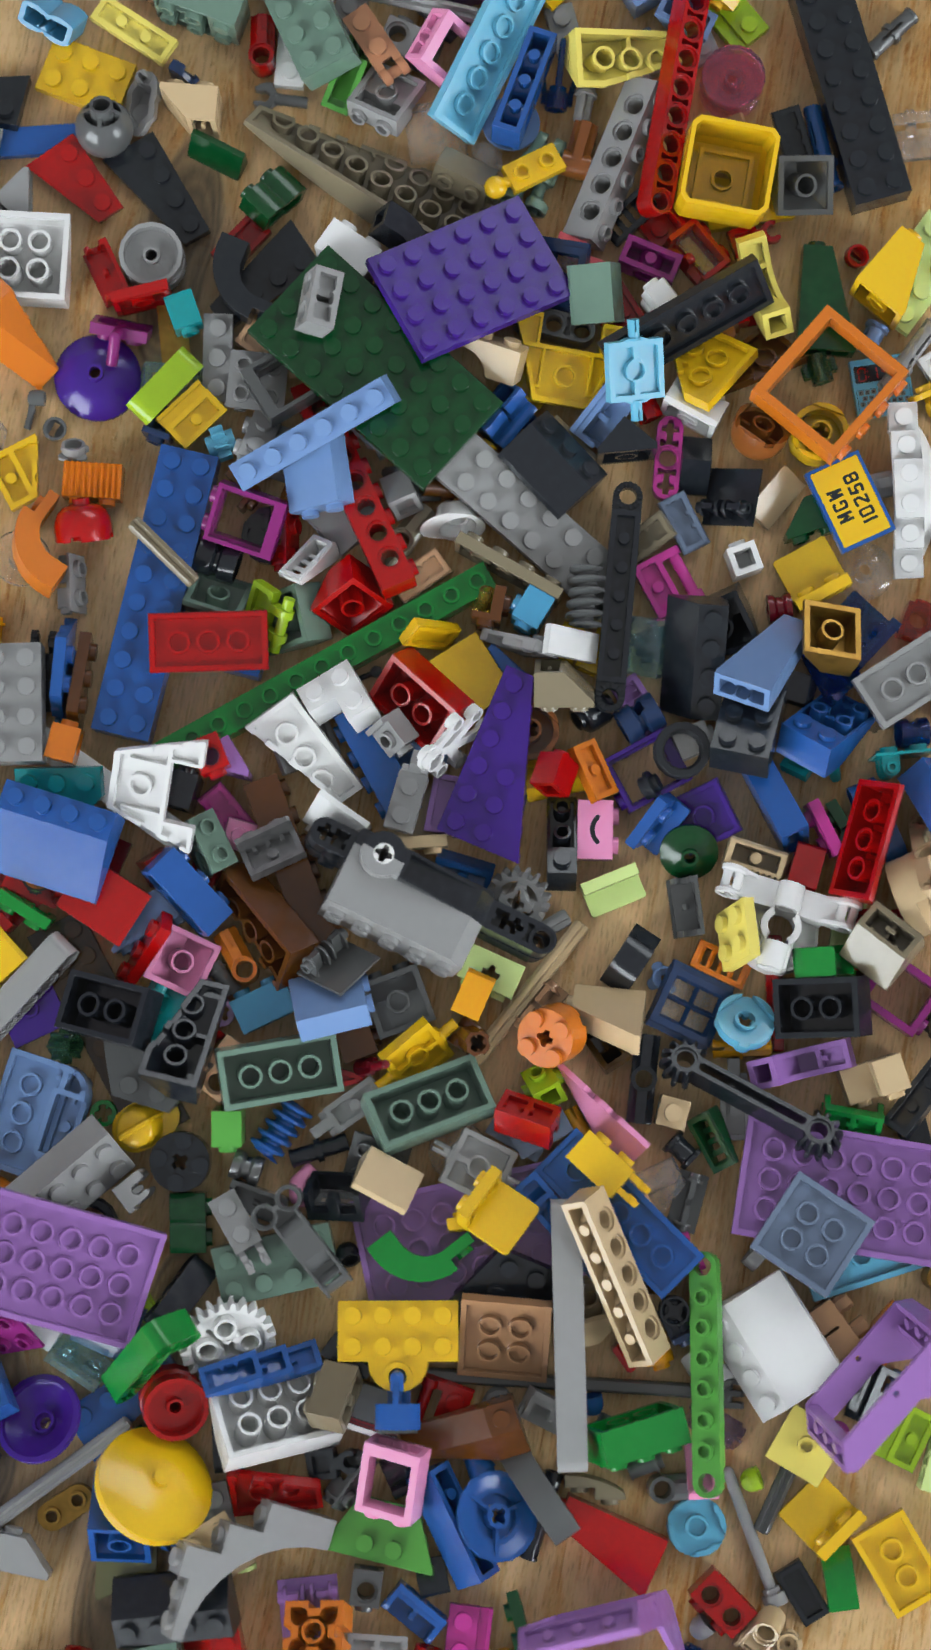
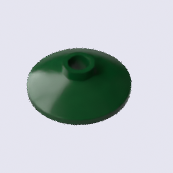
M686 824L672 829L665 835L660 845L659 854L663 867L671 875L677 878L697 875L700 878L713 869L718 859L719 850L717 841L710 831L699 825ZM688 853L695 855L693 859L684 858Z

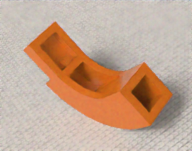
M51 489L45 497L39 495L31 509L25 505L23 506L18 515L12 536V553L18 571L33 589L48 599L65 577L68 568L67 565L50 555L40 540L39 531L57 507L60 497Z

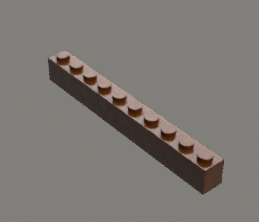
M275 773L243 785L258 828L267 825L274 819L289 816L306 852L307 850L304 846L306 834L300 835L296 825L301 822L295 805L289 806L286 796L291 795L286 779H279L278 774ZM307 855L306 858L275 872L285 901L298 913L299 918L308 929L316 935L319 941L318 945L320 946V942L323 940L327 941L334 929L339 930L340 926L325 920L323 916L317 914L327 891L326 888L320 890L316 879L320 878L321 874L316 861L310 862ZM370 1026L336 1034L337 1044L345 1064L379 1052L377 1046L382 1044L376 1027L371 1029Z

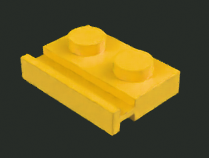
M197 380L168 406L155 421L165 429L167 434L171 435L172 439L181 448L188 449L208 428H211L227 413V409Z

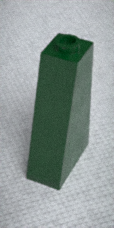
M810 241L808 244L803 245L800 252L795 340L827 304L850 322L833 246H826V243L822 241ZM829 326L804 355L852 358L856 348Z

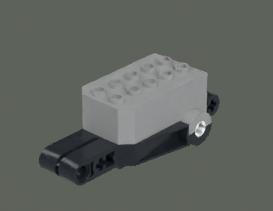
M321 817L315 820L305 836V849L310 855L318 859V864L328 869L338 868L317 914L333 924L349 929L359 937L367 938L377 943L378 946L385 950L394 951L404 956L406 960L430 969L431 972L440 977H453L462 969L476 937L529 963L541 960L556 946V933L551 927L495 900L494 892L406 848L401 838L394 833L388 831L374 833L366 828L358 832L332 818ZM320 834L325 837L324 840L319 838ZM533 939L540 944V948L535 946Z

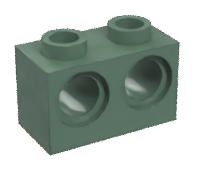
M213 808L184 821V823L196 825L190 855L197 869L201 870L207 877L239 862Z

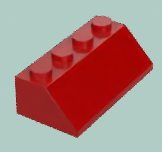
M859 779L828 891L829 894L854 899L867 905H872L875 902L901 807L905 785Z

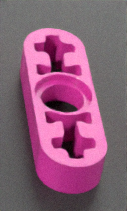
M675 416L662 418L658 423L656 431L658 449L654 458L652 493L659 501L677 494L679 489L684 427L681 420ZM668 423L673 424V428L678 430V432L673 433L671 443H677L678 447L666 444L667 432L662 431V428H666ZM665 451L672 452L676 457L675 464L669 467L662 465L659 460L660 454ZM675 472V476L670 474L668 485L673 487L674 490H669L667 495L662 494V489L657 488V485H662L664 473Z

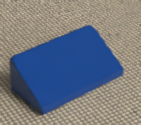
M442 849V853L437 854L435 860L436 864L486 889L491 883L496 867L494 863L447 849Z

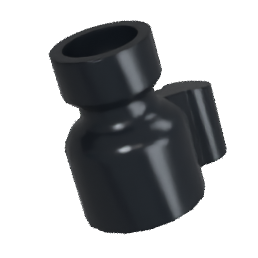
M384 1459L378 1460L394 1499L397 1500L407 1495L409 1485L406 1479L410 1477L411 1467Z

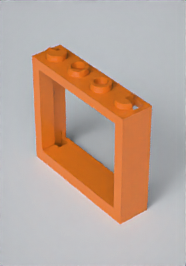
M827 304L752 389L749 400L831 466L836 459L841 461L852 449L849 444L855 437L860 440L871 427L868 422L874 416L879 419L889 407L887 403L889 398L893 394L898 397L902 393L903 389L908 385L905 380L909 370ZM829 326L892 377L834 445L770 394Z

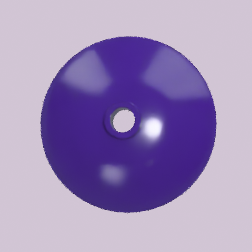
M97 335L82 337L74 341L60 355L57 361L59 370L54 374L55 389L62 404L75 416L88 421L102 422L117 418L129 409L125 405L140 390L142 374L136 356L122 341L120 343L117 367L106 365L109 340L99 339ZM94 369L100 370V375L97 378L90 376L91 371Z
M39 1374L26 1378L12 1389L20 1411L0 1420V1444L12 1458L26 1464H40L54 1459L70 1445L79 1428L81 1406L78 1395L73 1387L62 1378L51 1374ZM51 1421L48 1428H45L47 1422Z

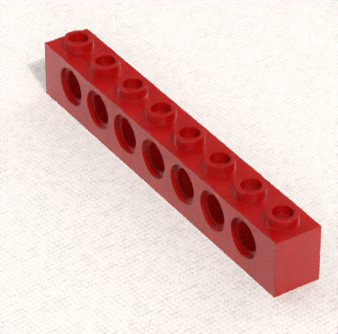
M304 383L290 388L293 400L309 392L310 389ZM321 399L299 413L304 422L316 415L315 411L319 407L328 408L329 406ZM347 431L344 435L347 455L351 458L349 462L352 483L359 481L363 485L359 489L353 490L355 503L345 505L344 512L386 600L416 587L415 576L419 572L413 558L407 560L403 550L407 549V545L401 532L395 534L391 526L396 522L390 508L384 509L380 502L384 496L378 482L372 484L368 476L372 473L367 458H360L357 449L361 448L357 437L353 432L349 433ZM367 506L375 508L369 515L360 513ZM377 532L386 533L385 538L378 541L373 540L372 536ZM389 557L398 559L397 563L393 566L383 564Z

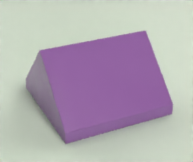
M228 735L221 738V741L232 766L226 769L228 773L226 776L252 782L253 775L235 744ZM216 750L207 751L205 764L214 765L219 760V753Z

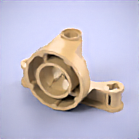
M917 813L908 821L913 851L885 863V870L892 894L904 921L925 937L931 934V832L920 814Z

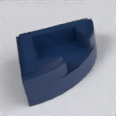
M173 59L168 67L171 78L183 80L187 84H197L200 81L196 74L192 75L185 71L186 66Z

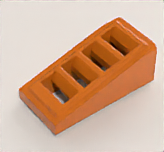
M699 939L688 966L742 991L752 968L745 964L737 981L731 979L734 972H727L726 976L721 974V961L716 971L710 969L718 954L719 947ZM707 949L711 953L705 966H703L700 962Z

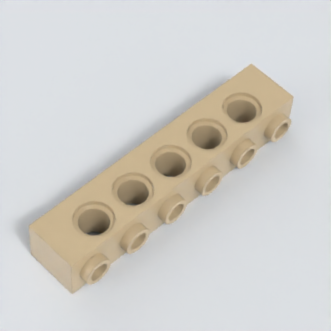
M603 1185L579 1189L561 1207L629 1368L654 1365L671 1346Z

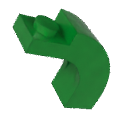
M390 1230L366 1249L374 1260L390 1274L408 1281L430 1282L445 1278L457 1271L458 1267L452 1259L456 1256L460 1261L474 1249L470 1244L475 1240L467 1231L443 1251L435 1255L421 1256L407 1250L392 1230Z

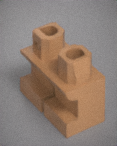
M846 1293L836 1295L831 1299H823L808 1310L839 1362L860 1342V1339L871 1329L861 1314L849 1323L844 1319L842 1314L855 1306Z

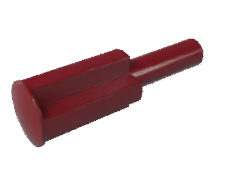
M376 1057L358 1059L353 1064V1071L360 1077L375 1075L376 1071L388 1069L390 1062L388 1060L378 1061Z

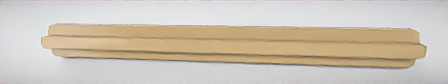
M575 920L556 943L554 949L548 953L485 1032L489 1035L488 1040L491 1047L485 1055L478 1054L475 1056L479 1066L483 1065L514 1026L515 1016L520 1017L544 988L542 983L544 981L547 983L588 933L589 929L582 922Z

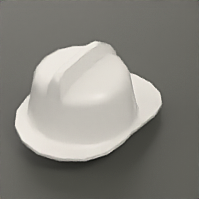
M461 500L442 502L437 507L436 516L428 519L421 525L420 533L424 537L455 541L460 531L466 534L468 531H471L480 536L485 531L486 526L485 522Z

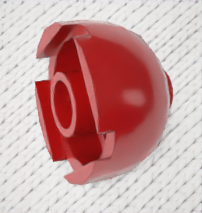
M89 497L72 499V505L63 507L56 516L54 522L55 542L69 544L72 538L73 541H81V543L111 539V537H114L111 516L107 509L100 504L90 503Z

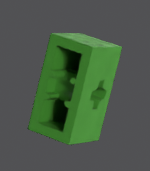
M216 1105L211 1111V1147H219V1152L221 1153L237 1152V1149L242 1147L246 1141V1108L225 1112L223 1105Z

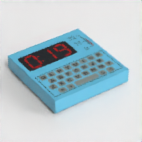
M894 354L891 356L895 358L898 357L900 354ZM869 358L848 362L856 417L862 413L881 391L877 384L886 374L884 370ZM910 376L905 380L908 385L903 389L902 393L898 397L893 394L887 403L908 402L907 398L913 395ZM885 411L882 416H887V412Z

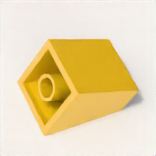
M903 225L857 276L849 292L854 299L892 330L897 327L906 312L925 245L921 241V236L911 228L906 229Z

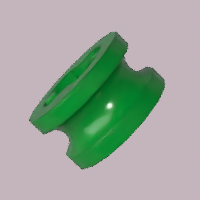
M100 1100L92 1105L90 1115L93 1114L104 1127L113 1124L118 1110L113 1102ZM104 1104L106 1109L111 1108L112 1114L107 1116L108 1121L102 1122V1117L98 1119L96 1116V1112H99L101 1110L100 1106Z

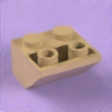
M169 79L167 82L160 81L159 88L166 108L190 135L193 129H198L214 138L220 139L223 103L218 86H214L213 83L208 81H198L197 84H187L180 79Z

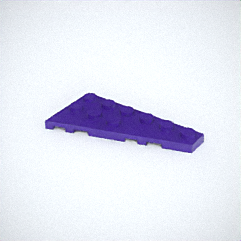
M506 665L437 830L520 865V844L523 828V808L525 805L534 676Z

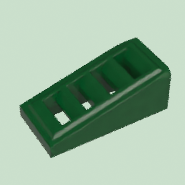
M717 1105L687 1120L686 1124L714 1174L739 1162L724 1118ZM705 1121L708 1122V1124H709L708 1127H706ZM713 1131L715 1137L710 1139L709 1133ZM718 1142L721 1147L714 1150L713 1144ZM724 1153L727 1158L718 1161L717 1156Z

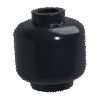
M602 693L601 700L603 703L609 706L614 705L612 698L607 693ZM595 700L594 708H588L586 712L569 711L570 718L575 727L589 733L610 723L613 718L612 713H604L599 710Z

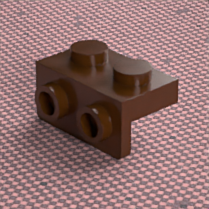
M495 585L490 613L472 610L471 624L476 625V630L482 631L483 628L499 630L502 617L508 618L512 596L507 595V586Z

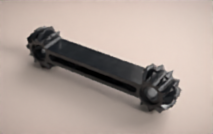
M683 1038L679 1045L673 1040L670 1042L669 1048L662 1050L659 1068L664 1070L662 1072L663 1079L672 1078L670 1083L672 1087L676 1086L677 1083H681V1087L685 1090L690 1083L797 1141L795 1151L805 1150L803 1155L805 1159L812 1154L816 1162L821 1160L822 1155L830 1159L834 1154L833 1151H839L842 1145L839 1140H842L844 1133L838 1129L840 1125L839 1120L830 1121V1112L826 1113L825 1116H821L817 1108L811 1116L705 1059L707 1051L706 1049L697 1050V1041L693 1042L692 1045H688L686 1038ZM679 1061H686V1062H688L691 1066H690V1067H682V1066H680V1065L678 1064V1062H679ZM811 1132H819L824 1138L816 1139L812 1136Z

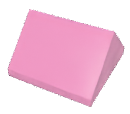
M172 924V933L142 976L187 997L201 979L207 980L222 947Z

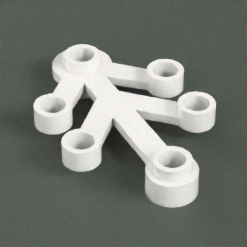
M472 703L465 710L464 718L456 712L450 714L444 723L447 729L434 744L425 745L419 751L417 767L423 771L427 770L438 779L448 769V764L443 761L444 756L447 755V762L455 769L460 768L466 761L467 755L458 748L475 740L484 717L481 718L483 709L477 704ZM476 723L474 729L468 731L472 727V725Z

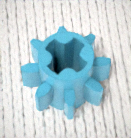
M221 424L208 428L210 436L205 437L204 441L209 454L218 456L221 463L233 459L232 451L236 440L232 429L223 430Z

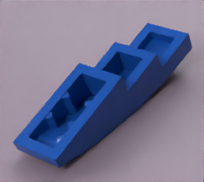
M314 1338L287 1348L283 1344L256 1353L254 1349L197 1368L205 1396L210 1398L262 1388L309 1375L321 1370L323 1361Z

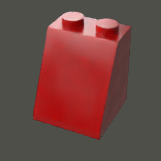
M109 868L97 904L56 891L52 893V896L55 897L52 902L119 947L152 896L135 883Z

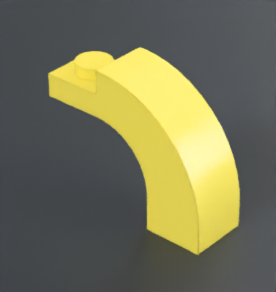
M761 230L736 238L739 259H736L737 262L752 253L754 254L774 300V303L753 314L762 335L767 341L794 332L790 306L782 296L773 272L765 232Z

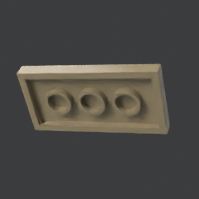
M462 531L459 532L455 539V552L476 564L483 561L487 570L526 591L529 584L535 586L555 598L554 608H557L564 591L563 588L559 587L561 585L560 581L550 575L542 577L534 572L535 568L523 560H520L519 563L508 558L510 554L498 546L494 545L493 549L483 544L484 539L474 532L468 531L467 534Z

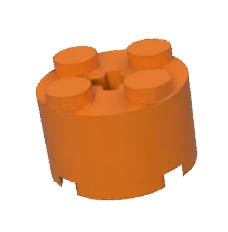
M561 1002L547 1004L529 1012L522 1019L518 1028L517 1048L519 1053L534 1065L543 1068H553L574 1058L583 1050L587 1039L586 1026H583L579 1018L581 1015L572 1006Z

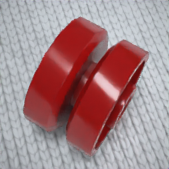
M175 1363L161 1365L138 1392V1403L143 1419L150 1432L160 1439L171 1442L186 1440L195 1435L206 1422L209 1413L208 1398L205 1396L203 1386L197 1374H190L187 1366Z

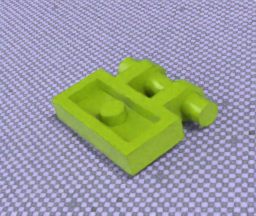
M255 579L245 610L268 611V640L271 641L269 652L279 654L282 645L286 643L288 637L286 633L288 623L293 620L295 614L293 609L295 599L290 596H284L283 602L280 604L279 600L282 592L263 579ZM274 616L278 618L275 628L272 627Z

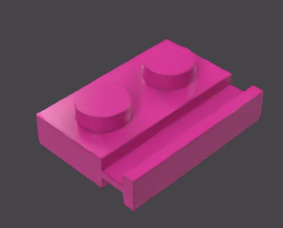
M819 798L803 806L805 810L803 815L809 824V829L814 827L819 837L815 840L817 846L827 849L826 854L831 859L839 855L842 843Z
M450 1602L445 1650H489L493 1607Z

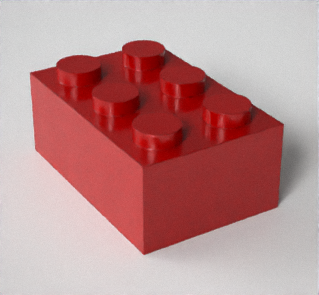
M411 646L392 654L369 692L376 707L385 715L398 707L420 735L414 741L421 748L425 745L434 744L447 729L444 723L450 714L456 712L464 718L463 715L467 707L475 703Z

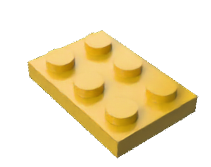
M74 41L67 47L52 43L35 89L40 93L83 108L97 96L109 97L123 106L128 89L133 82L138 68L136 64Z
M902 1508L850 1537L897 1619L931 1600V1556Z

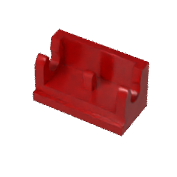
M106 237L98 240V246L92 249L86 246L83 249L85 254L83 258L108 309L113 307L109 292L129 286Z
M506 1089L495 1108L494 1131L549 1150L553 1143V1133H558L562 1107Z

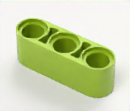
M182 346L125 406L147 426L204 366Z

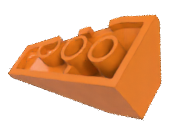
M0 278V362L32 386L41 390L59 370V367L43 340L39 338L34 330L29 316L26 312L24 313L13 289Z

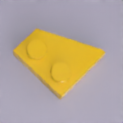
M35 433L0 451V490L12 512L23 508L24 505L27 506L39 497L38 438Z

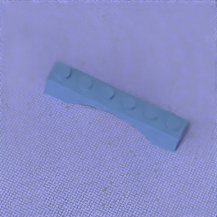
M387 374L228 466L244 492L401 401Z

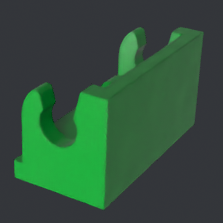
M824 1094V1102L821 1103L820 1114L825 1116L826 1113L830 1112V1121L839 1120L840 1122L838 1129L880 1136L885 1120L884 1104L877 1103V1112L833 1105L831 1104V1095Z

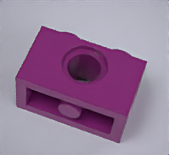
M629 233L618 263H620L621 272L646 283L655 277L658 280L664 277L672 287L681 266L683 255Z

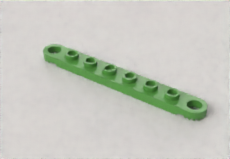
M700 1251L705 1256L704 1258L709 1260L711 1269L708 1274L703 1275L700 1273L701 1271L698 1267L700 1263H698L689 1272L692 1477L695 1492L700 1497L709 1499L722 1494L723 1489H725L724 1483H726L724 1480L725 1428L722 1282H720L721 1264L717 1255L712 1252ZM707 1474H710L715 1480V1486L712 1491H707L702 1485L704 1484L702 1482L704 1481L703 1477Z

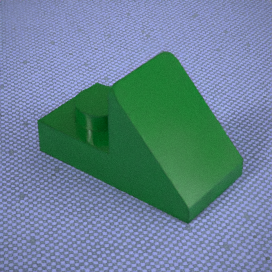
M844 944L792 948L794 978L854 974L853 965L839 955Z

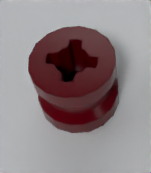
M784 593L781 597L766 595L765 604L769 625L783 614L793 617V604L790 593Z

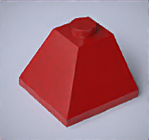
M348 554L328 570L310 608L313 613L349 636L380 618L394 607V602L391 598L384 599L371 569L351 554Z

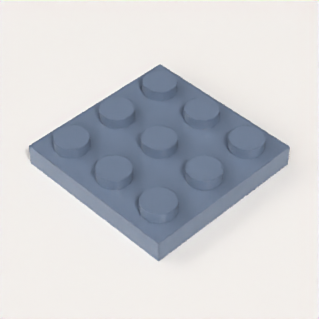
M798 1171L749 1248L822 1297L827 1298L872 1229L875 1221L801 1171Z

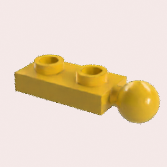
M551 142L502 166L501 173L504 177L496 175L489 177L484 184V191L489 198L500 199L506 194L507 188L510 187L515 196L564 172L567 166L554 143Z

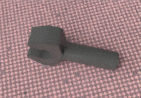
M265 82L255 87L256 93L269 96V99L264 102L253 101L255 108L262 105L273 109L279 105L307 109L308 97L279 94L274 89L273 83Z

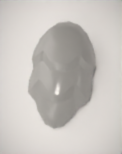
M141 69L136 73L135 80L127 92L125 108L132 118L133 135L136 137L146 135L152 123L157 119L158 104L162 99L159 80L154 73L146 69Z

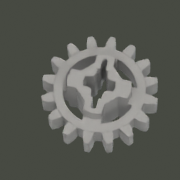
M515 865L512 872L508 867H505L501 874L497 873L492 879L493 882L487 888L494 892L495 900L522 913L528 912L524 914L541 922L546 915L544 912H547L551 904L548 901L552 896L550 892H544L549 884L548 882H539L541 874L531 875L530 867L521 872L519 865ZM519 890H520V891H521V892H520V895H519V896H520V902H519V904H517V901H518V898H517V897H518V892H519Z

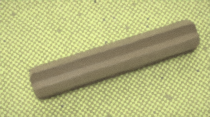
M136 517L128 525L129 530L187 587H191L198 580V574L140 517Z

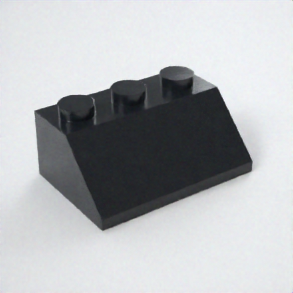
M548 410L532 421L497 455L558 520L587 497L607 475L604 469Z

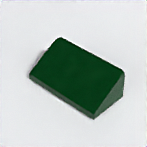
M193 129L188 147V156L238 181L248 164L245 153L198 129Z

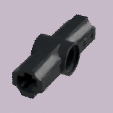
M642 1034L640 1053L632 1057L626 1122L652 1124L661 1036ZM641 1070L648 1071L651 1075V1083L643 1088L639 1087L635 1082V1076Z

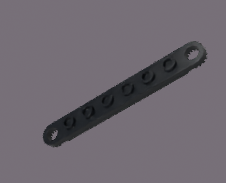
M631 481L620 483L615 488L612 499L604 604L601 620L602 627L600 631L594 697L597 708L604 713L617 712L625 700L643 499L640 486ZM624 490H630L635 494L636 500L632 504H624V502H621L619 494ZM604 691H614L618 696L617 703L611 706L603 703L601 695Z

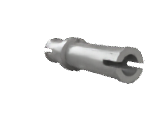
M927 317L902 353L894 358L909 370L907 377L913 372L912 367L931 343V318ZM886 373L878 382L877 387L882 390L892 377Z

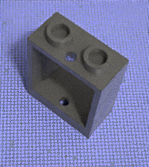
M269 353L240 370L243 383L271 427L274 428L321 399L310 390L278 409L259 379L283 365Z

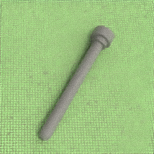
M725 1467L724 1480L764 1586V1590H762L764 1596L761 1597L764 1606H782L788 1602L785 1591L775 1584L733 1468Z

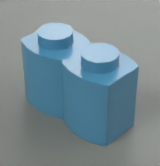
M23 0L17 18L28 29L43 32L53 43L67 47L83 34L88 16L76 5L63 3L62 0Z

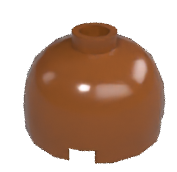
M746 403L740 406L730 427L731 441L743 456L758 461L768 460L781 452L791 433L758 407H751L752 403Z

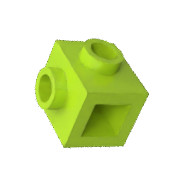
M533 1065L520 1073L525 1082L521 1086L525 1095L556 1106L568 1100L561 1084L565 1083V1080L558 1067L552 1069Z

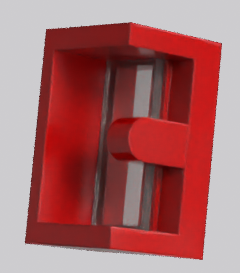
M690 219L672 233L664 245V248L683 255L680 269L694 286L726 269V266H729L732 261L728 250L722 244L718 245L711 237V231L708 226L697 219Z

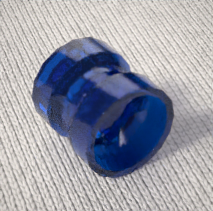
M926 717L916 718L910 722L907 719H901L894 723V741L898 749L909 748V745L927 743V746L930 745L931 727Z

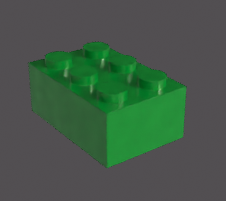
M658 1401L587 1424L588 1462L599 1465L600 1468L610 1469L611 1472L626 1469L628 1467L627 1463L636 1460L638 1463L654 1460L655 1454L664 1451L666 1454L683 1450L682 1445L692 1443L684 1408L664 1401Z

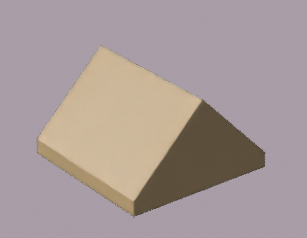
M371 1146L358 1161L351 1187L392 1210L405 1215L424 1174Z

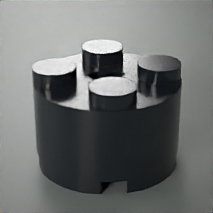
M178 1131L162 1137L152 1149L149 1157L151 1173L154 1179L167 1190L173 1192L189 1191L198 1187L207 1179L212 1167L211 1149L202 1137L192 1132ZM177 1154L180 1157L187 1156L188 1160L185 1162L186 1169L182 1166L176 1167Z

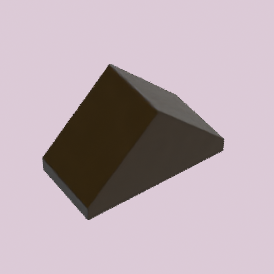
M587 1033L585 1044L606 1075L632 1059L628 1052Z

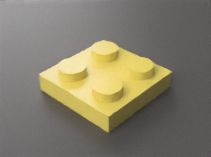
M742 897L716 914L715 930L718 933L720 946L718 957L722 962L723 972H734L761 955L754 898Z

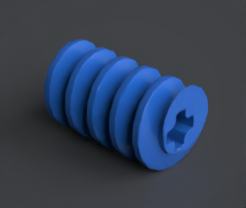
M293 1100L279 1102L283 1110L275 1108L271 1110L276 1119H264L269 1128L258 1127L257 1131L261 1138H250L254 1147L275 1164L278 1163L273 1155L279 1157L285 1155L280 1146L289 1148L292 1146L288 1136L298 1138L299 1133L295 1126L300 1128L307 1126L302 1117L313 1118L307 1110Z

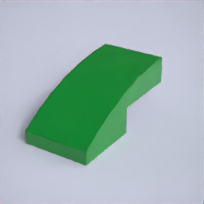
M849 1544L841 1545L826 1561L820 1559L828 1611L830 1613L860 1609Z

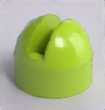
M757 1466L747 1468L742 1472L740 1481L743 1489L749 1492L764 1489L763 1478Z

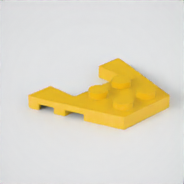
M540 312L519 321L518 328L521 344L529 346L525 370L530 401L584 411L605 381L604 357L600 348L598 353L540 343L545 312ZM604 323L600 340L623 327Z

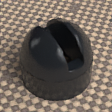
M344 1242L336 1250V1256L345 1268L353 1267L361 1261L358 1247L352 1242Z

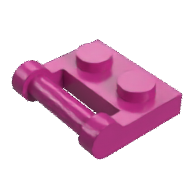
M674 545L638 564L636 568V580L659 621L666 618L668 594L680 595L663 565L665 561L670 560L688 593L687 595L705 596L702 588L698 589L680 556L682 552L678 545Z

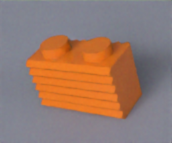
M66 460L63 467L61 496L64 500H68L69 505H72V499L89 497L90 502H98L104 508H115V503L123 504L125 468L122 464Z

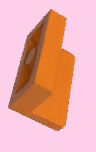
M595 738L566 750L570 754V758L579 765L577 775L591 804L619 792Z

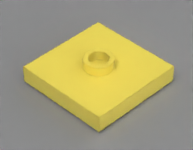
M797 1404L794 1405L767 1450L765 1457L818 1488L833 1459L808 1434L805 1409Z

